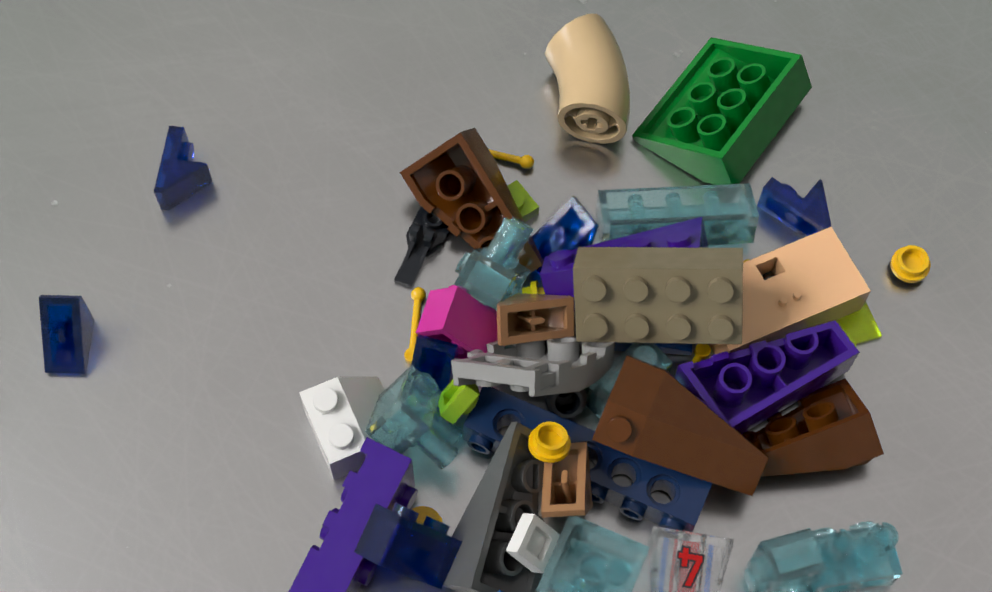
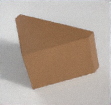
M516 293L497 304V339L500 346L574 336V297Z
M587 442L571 443L569 454L559 462H544L542 518L586 515L593 507Z

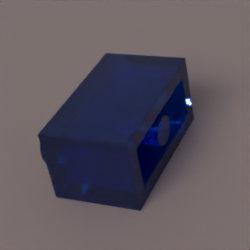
M376 503L354 552L381 567L442 589L463 541L448 535L447 532L450 526L434 518L426 516L424 523L417 521L419 513L408 507L395 503L391 510Z

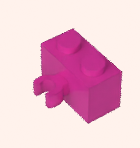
M458 285L431 290L416 334L453 359L468 358L467 353L475 349L487 353V344L498 341L497 311L492 307L483 305L471 296V292L468 289Z

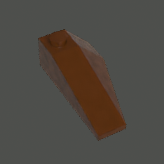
M476 128L458 133L400 172L420 206L428 213L435 214L448 226L447 229L451 233L465 240L476 250V254L510 284L515 283L543 265L544 261L499 167Z
M628 354L592 438L596 442L630 456L752 497L769 459L764 452L731 424H727L707 407V404L699 397L694 396L681 385L667 370Z
M846 378L819 388L797 401L799 407L784 416L781 413H777L768 418V424L759 431H747L742 434L769 457L761 477L842 470L852 466L867 464L873 458L884 454L871 414Z

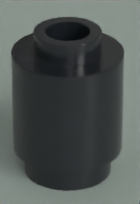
M585 389L579 392L544 395L549 411L566 419L579 415L587 403Z

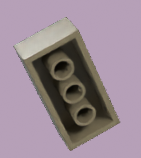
M578 247L573 265L576 342L742 344L743 248Z

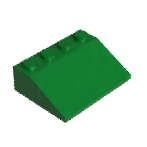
M711 37L633 133V140L703 182L735 190L811 90L812 85L801 54Z

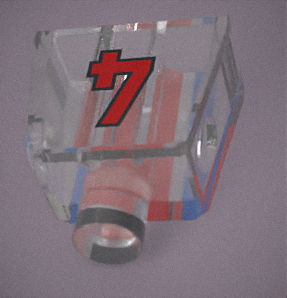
M653 526L648 540L650 592H720L734 539Z

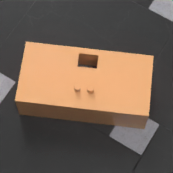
M826 228L744 262L742 344L709 345L714 354L725 351L732 353L749 348L750 344L763 340H766V342L784 338L788 333L834 320L838 321L859 312L871 290L833 228Z

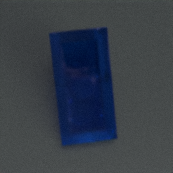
M169 126L154 188V193L161 210L169 211L212 182L208 165L203 162L193 161L194 145L189 142L184 127Z
M773 177L763 187L757 206L803 238L831 227L824 186L821 179L804 198L798 195L790 185L780 183Z
M572 196L532 238L544 261L546 256L556 251L574 250L578 247L592 245L599 225L577 197ZM542 266L539 267L538 269H536V271L539 273V275H540Z

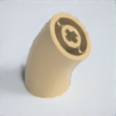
M586 14L564 25L550 40L545 51L546 60L553 69L559 85L560 97L557 118L560 126L567 133L578 139L591 143H613L622 139L628 128L630 89L627 70L620 47L604 19L598 14Z

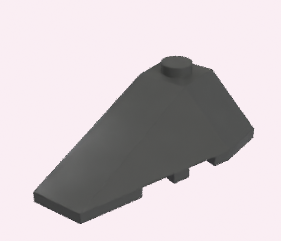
M518 422L510 423L448 543L437 584L457 592H498L499 589L505 592H537L542 573L531 572L506 552L522 514L530 513L538 516V493L543 488L544 462L536 459L529 451L528 439L533 431L532 429Z

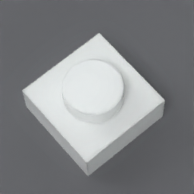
M523 513L506 552L531 572L544 574L561 535L537 515Z

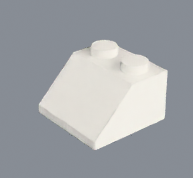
M336 377L299 392L304 411L334 480L348 475L350 470L355 472L360 469L365 460V454L360 449L366 437L399 453L410 449L378 377Z

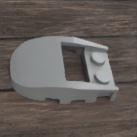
M574 331L573 337L519 343L506 347L500 346L498 341L487 344V353L475 349L467 353L468 358H455L451 360L453 383L455 386L476 383L477 386L481 387L508 384L512 391H529V396L533 397L579 392L597 382L609 371L613 364L615 342H576V331Z

